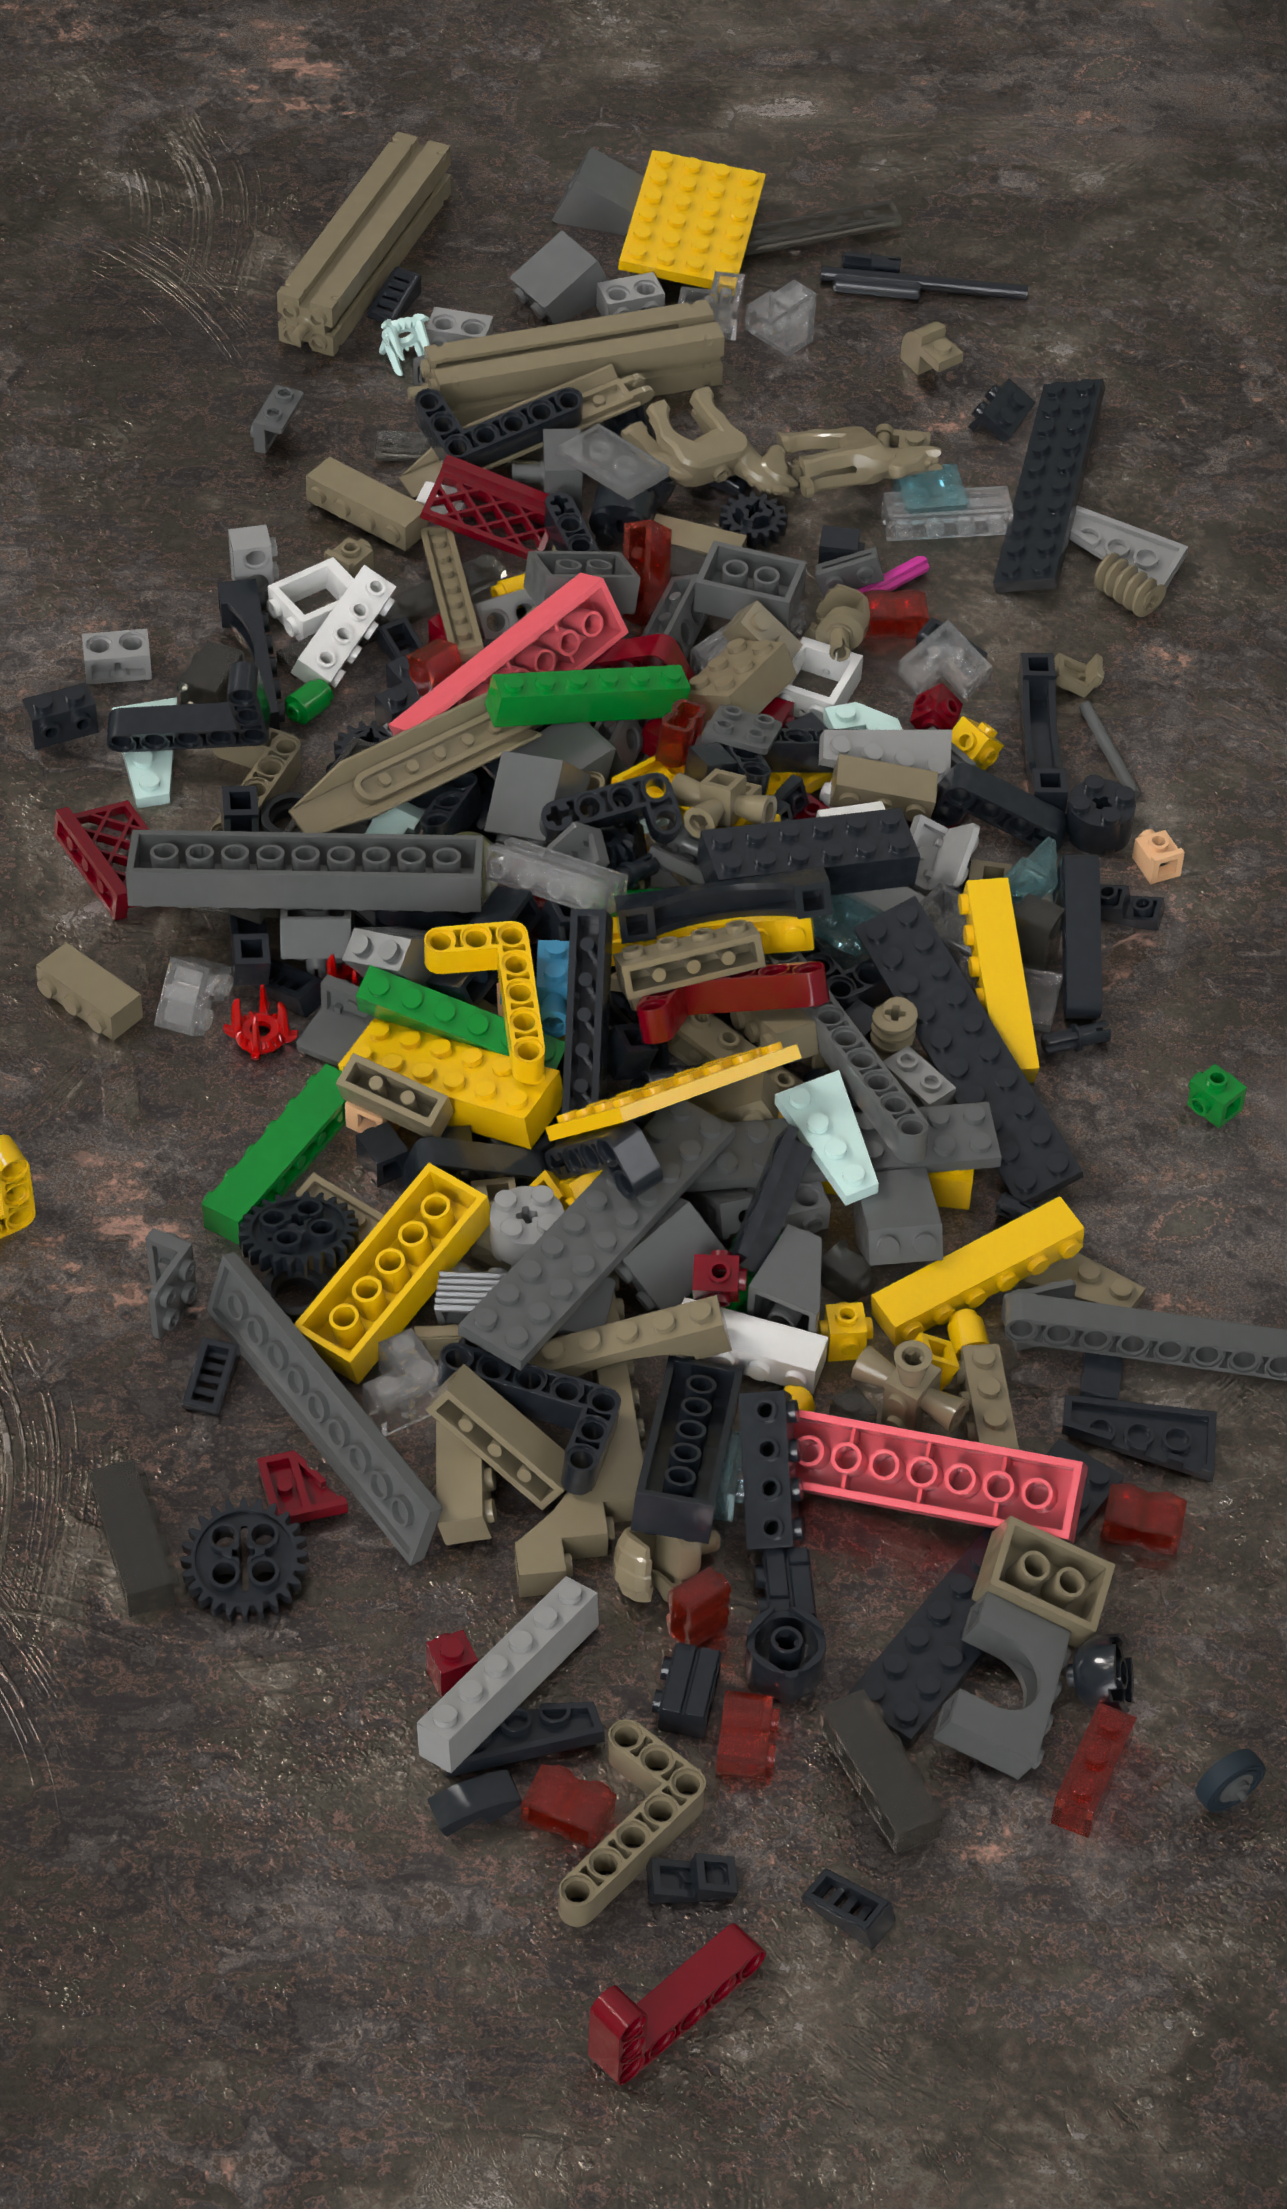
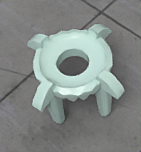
M417 313L413 317L407 316L393 321L387 319L381 324V328L384 330L382 331L383 341L381 342L379 353L382 355L387 353L395 373L399 376H403L399 358L402 361L405 360L403 350L409 351V346H414L419 357L424 355V346L430 345L424 324L430 318L424 314ZM404 332H411L408 336L403 338H399L398 336L399 334Z

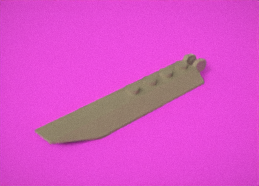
M609 364L464 425L462 428L465 430L557 390L572 387L579 390L583 396L582 422L573 428L581 429L582 431L644 405V403L653 399L652 397L655 393L651 386H643L645 378L642 374L636 373L620 379L617 377L613 365ZM543 441L481 468L490 470L543 447ZM432 447L399 477V480L412 499L418 497L426 481L435 483L442 468V463Z
M486 692L340 761L289 810V814L303 833H328L377 817L501 757L502 751L512 752L541 738L543 735L534 730L543 725L494 727L485 706L488 693Z

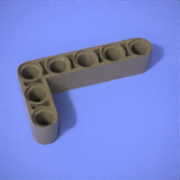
M270 727L269 740L263 745L213 748V753L217 757L252 768L240 786H257L259 832L261 831L260 815L262 807L271 798L287 793L302 770L300 740L292 734ZM221 814L210 831H222Z
M618 1720L610 1727L607 1757L614 1769L649 1796L561 1881L559 1885L558 1912L562 1921L569 1926L581 1927L590 1923L646 1868L651 1857L656 1858L704 1810L706 1779L703 1773L634 1720ZM621 1744H630V1745H632V1746H631V1747H622V1746H620V1745H621ZM657 1767V1768H661V1769H663V1770H661V1771H653V1770H651L650 1768ZM689 1791V1792H692V1793H694V1794H692V1795H684V1794H682V1793H680V1792ZM661 1817L667 1820L660 1822L654 1820V1818ZM628 1844H637V1845H639L640 1847H638V1848H629V1847H627L626 1845H628ZM605 1870L612 1872V1874L601 1875L598 1872ZM577 1897L585 1901L577 1903L570 1901V1899Z

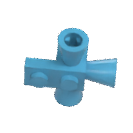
M538 940L537 976L535 977L542 1031L544 1034L559 1038L565 1035L569 941ZM500 992V1005H501V1004H502V999H501V992Z

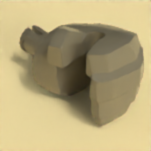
M837 584L833 589H829L824 598L819 602L815 612V621L808 627L804 637L829 644L830 657L834 660L837 653V661L841 662L847 660L850 657V652L858 647L864 639L869 627L870 607L868 598L863 593L851 587Z
M630 1526L624 1530L615 1547L614 1579L618 1582L622 1594L636 1602H651L653 1587L658 1589L664 1601L679 1600L682 1592V1581L693 1577L699 1572L701 1555L715 1552L719 1549L720 1537L716 1530H712L709 1544L688 1542L683 1539L633 1531Z

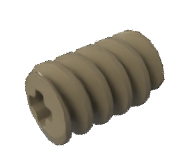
M1114 552L1107 555L1097 568L1094 577L1096 588L1104 591L1107 596L1114 598L1119 604H1123L1126 609L1133 611L1138 617H1145L1151 614L1164 599L1167 591L1166 586L1163 584L1157 585V580L1152 577L1148 578L1146 572H1138V567L1133 564L1129 565L1127 559H1119L1118 553Z
M898 996L889 998L873 1012L871 1041L869 1044L882 1061L908 1045L914 1049L918 1013L914 1004L906 998Z

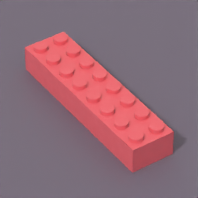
M584 573L576 575L390 722L388 727L393 736L488 692L492 674L583 670L629 633L604 578Z
M799 1410V1422L793 1423L794 1439L799 1438L801 1445V1461L796 1462V1477H801L804 1493L994 1529L1009 1516H1013L1068 1543L1074 1544L1088 1466L1084 1462L805 1410Z

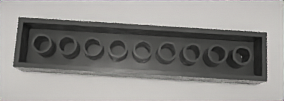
M132 830L126 866L128 906L212 907L216 909L388 910L392 912H481L484 871L483 836Z

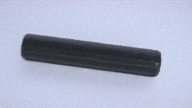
M835 275L833 290L836 293L919 300L921 284L919 282Z

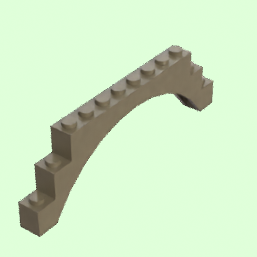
M489 1225L470 1248L471 1261L481 1264L488 1269L503 1268L509 1271L511 1264L503 1260L500 1263L491 1252ZM614 1269L607 1277L614 1279L615 1291H619V1275ZM615 1291L607 1324L624 1320L623 1299L616 1298ZM633 1359L590 1371L593 1383L610 1387L620 1395L621 1406L617 1429L592 1491L583 1495L567 1492L549 1515L515 1542V1572L519 1597L547 1595L565 1576L573 1577L572 1559L607 1556L608 1540L615 1539L614 1523L632 1521L636 1489L646 1449H641L640 1441H645L643 1418H636L635 1410L640 1409L639 1392L637 1387L631 1388L630 1380L635 1378Z

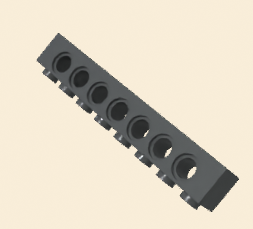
M698 574L671 577L641 635L666 634L671 636L678 643L685 658H687L709 615L694 611L695 581ZM652 719L596 722L594 729L616 748L609 775H618L633 766L643 746V728Z

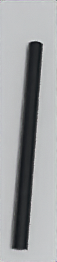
M822 266L821 281L834 282L835 275L919 282L921 290L1018 300H1027L1028 285Z

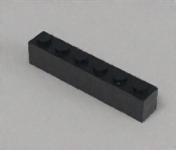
M571 909L562 1114L585 1108L588 1104L606 1099L613 918L607 909Z

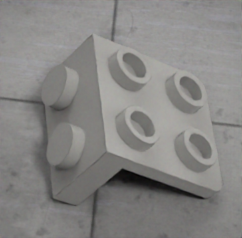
M923 815L914 816L910 831L921 857L915 886L910 887L926 895L958 888L968 876L969 869L967 866L971 854L979 844L978 834L980 826L970 823L948 829Z

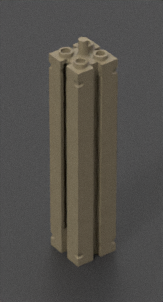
M399 131L395 133L392 137V142L386 145L285 281V286H281L278 290L277 312L282 314L281 319L278 321L279 341L301 347L304 342H309L312 351L335 356L339 350V345H343L371 306L390 273L395 267H399L443 206V201L447 200L450 196L451 174L445 173L451 165L450 145L429 140L423 146L419 144V137Z
M707 299L695 301L693 304L687 302L447 342L441 346L436 344L424 346V359L420 360L421 373L423 378H425V383L419 386L407 387V395L409 400L415 399L417 393L422 389L430 388L439 391L462 427L609 364L613 365L617 377L620 379L636 373L642 374L645 378L643 386H651L655 393L654 396L699 389L705 385L712 387L722 385L723 364L720 359L721 356H724L725 336L718 322H714V313Z

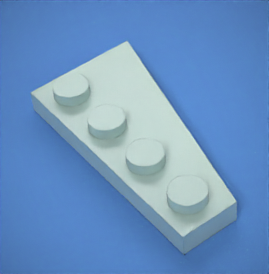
M177 697L114 707L112 710L127 707L178 705ZM174 750L122 753L137 809L170 803Z
M839 1070L775 1094V1105L788 1124L799 1128L797 1133L799 1140L803 1144L814 1148L811 1157L845 1206L878 1193L879 1183Z

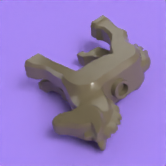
M709 386L696 389L689 401L694 408L691 411V416L704 433L699 438L692 441L679 435L673 429L669 419L671 408L665 399L651 403L646 410L650 417L649 423L656 434V441L648 434L647 426L642 421L630 424L621 431V437L642 455L646 463L655 465L662 473L683 487H697L714 481L720 483L728 477L737 475L747 481L751 487L755 486L760 492L765 491L768 494L773 493L791 498L795 495L794 487L799 485L794 480V477L789 475V469L785 460V449L780 445L770 446L768 452L762 457L751 445L747 437L717 409L713 400L714 393Z
M851 426L839 429H812L802 432L777 433V443L785 449L786 454L809 449L827 450L813 455L799 456L798 460H793V466L788 467L789 475L793 476L797 482L800 481L801 493L805 498L813 497L816 493L824 490L874 484L881 481L887 474L892 479H900L926 471L943 469V464L938 463L942 454L940 448L933 446L886 447L883 441L881 442L864 427Z

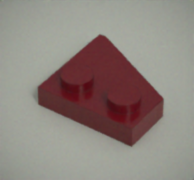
M295 1450L257 1458V1467L268 1506L273 1503L277 1504V1516L288 1511L291 1517L290 1524L348 1513L346 1498L342 1494L338 1497L326 1486V1479L316 1470L310 1469L307 1466L306 1460Z

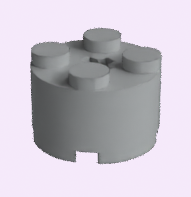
M538 1185L536 1187L520 1186L509 1190H501L495 1195L490 1209V1249L495 1259L500 1263L503 1260L511 1264L512 1268L564 1213L561 1202L554 1195L550 1187L545 1185Z

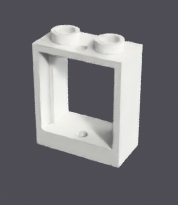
M332 557L269 585L268 601L266 602L268 612L273 618H277L284 625L289 636H294L304 647L309 644L354 578ZM323 589H327L337 600L306 615L294 604V602Z
M803 636L800 640L803 646L792 660L796 674L798 675L800 670L838 681V684L830 697L793 686L794 678L776 697L794 702V717L800 718L812 712L823 723L825 707L847 704L861 680L863 655L850 652V657L847 660L838 662L837 653L834 660L830 657L829 644Z

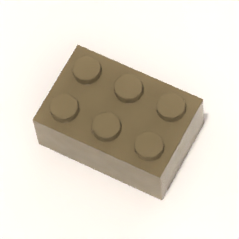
M743 638L730 641L717 657L711 659L698 675L689 680L691 690L685 705V712L688 719L695 722L694 727L704 728L706 722L711 720L719 705L738 706L745 712L758 715L797 676L785 642H772L767 639L753 641Z
M1009 1516L991 1533L971 1599L977 1602L989 1591L1070 1631L1071 1635L1068 1645L1077 1648L1097 1631L1115 1564L1013 1516Z

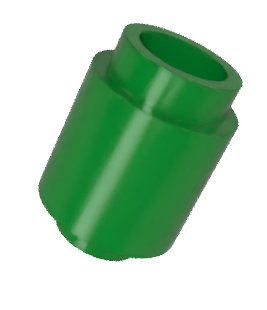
M321 679L310 680L285 698V713L291 721L305 725L330 706V702L333 700V692L325 681Z

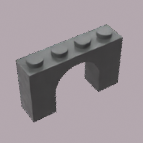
M987 1591L970 1608L961 1640L999 1658L1013 1670L1019 1679L1023 1691L1022 1709H1003L965 1690L959 1689L942 1705L933 1738L1018 1780L1031 1768L1035 1770L1041 1763L1045 1753V1748L1041 1746L1043 1737L1047 1734L1053 1722L1054 1715L1050 1713L1051 1706L1059 1696L1062 1688L1059 1676L1071 1655V1650L1067 1648L1071 1632Z

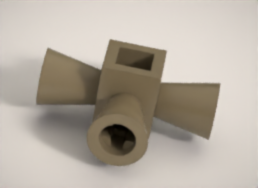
M715 768L701 782L683 773H678L671 783L678 806L692 807L685 812L683 820L687 831L696 838L700 839L701 830L715 829L717 826L731 827L740 818L754 824L774 821L777 811L776 797L774 795H762V786L746 782L745 775Z
M909 1340L899 1344L894 1351L896 1367L871 1345L862 1351L855 1362L851 1378L884 1389L881 1425L921 1432L924 1411L949 1433L957 1429L967 1412L969 1400L939 1390L942 1369L931 1363L932 1352L926 1344L916 1340Z

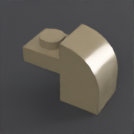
M932 322L905 334L902 340L900 359L919 375L933 368L937 372H941L962 363L963 352L945 336L946 326L944 324Z

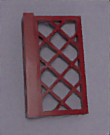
M446 455L420 518L526 560L528 551L534 550L524 547L521 543L522 541L532 539L538 548L537 551H544L550 539L545 527L535 530L530 522L533 521L545 526V499L549 494L451 455ZM442 485L454 487L458 492L447 495ZM471 498L487 504L476 506ZM463 500L468 508L457 511L452 502ZM444 504L448 513H437L432 511L431 507ZM501 509L517 516L506 518ZM493 512L497 520L486 523L481 514ZM473 516L478 525L470 526L465 524L462 518ZM522 523L527 532L516 534L511 525ZM503 528L507 537H498L491 530Z
M128 800L75 814L72 813L69 807L56 809L54 837L113 920L127 918L128 908L136 906H128L126 873L114 870L112 865L115 863L127 866L128 857L118 853L120 849L129 851L131 841L126 840L128 834L132 835V830L150 829ZM125 814L129 820L125 823L111 819V817ZM89 822L99 825V827L95 831L84 828L81 824ZM105 828L120 831L122 834L119 838L103 832ZM100 842L114 846L112 852L99 849L96 845Z

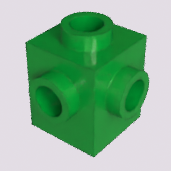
M1213 1064L1206 1071L1196 1073L1190 1080L1187 1105L1197 1115L1204 1117L1217 1128H1221L1243 1110L1247 1087L1218 1065Z

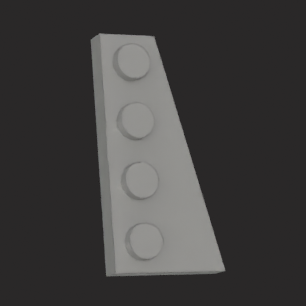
M1078 505L1076 507L1069 537L1071 541L1101 560L1110 553L1116 552L1119 554V559L1125 558L1128 560L1129 565L1137 566L1138 572L1144 571L1147 573L1148 578L1156 579L1157 585L1163 584L1166 588L1168 587L1187 556L1188 546Z
M824 730L820 736L818 765L834 768L838 755L843 754L938 772V784L951 769L952 730Z

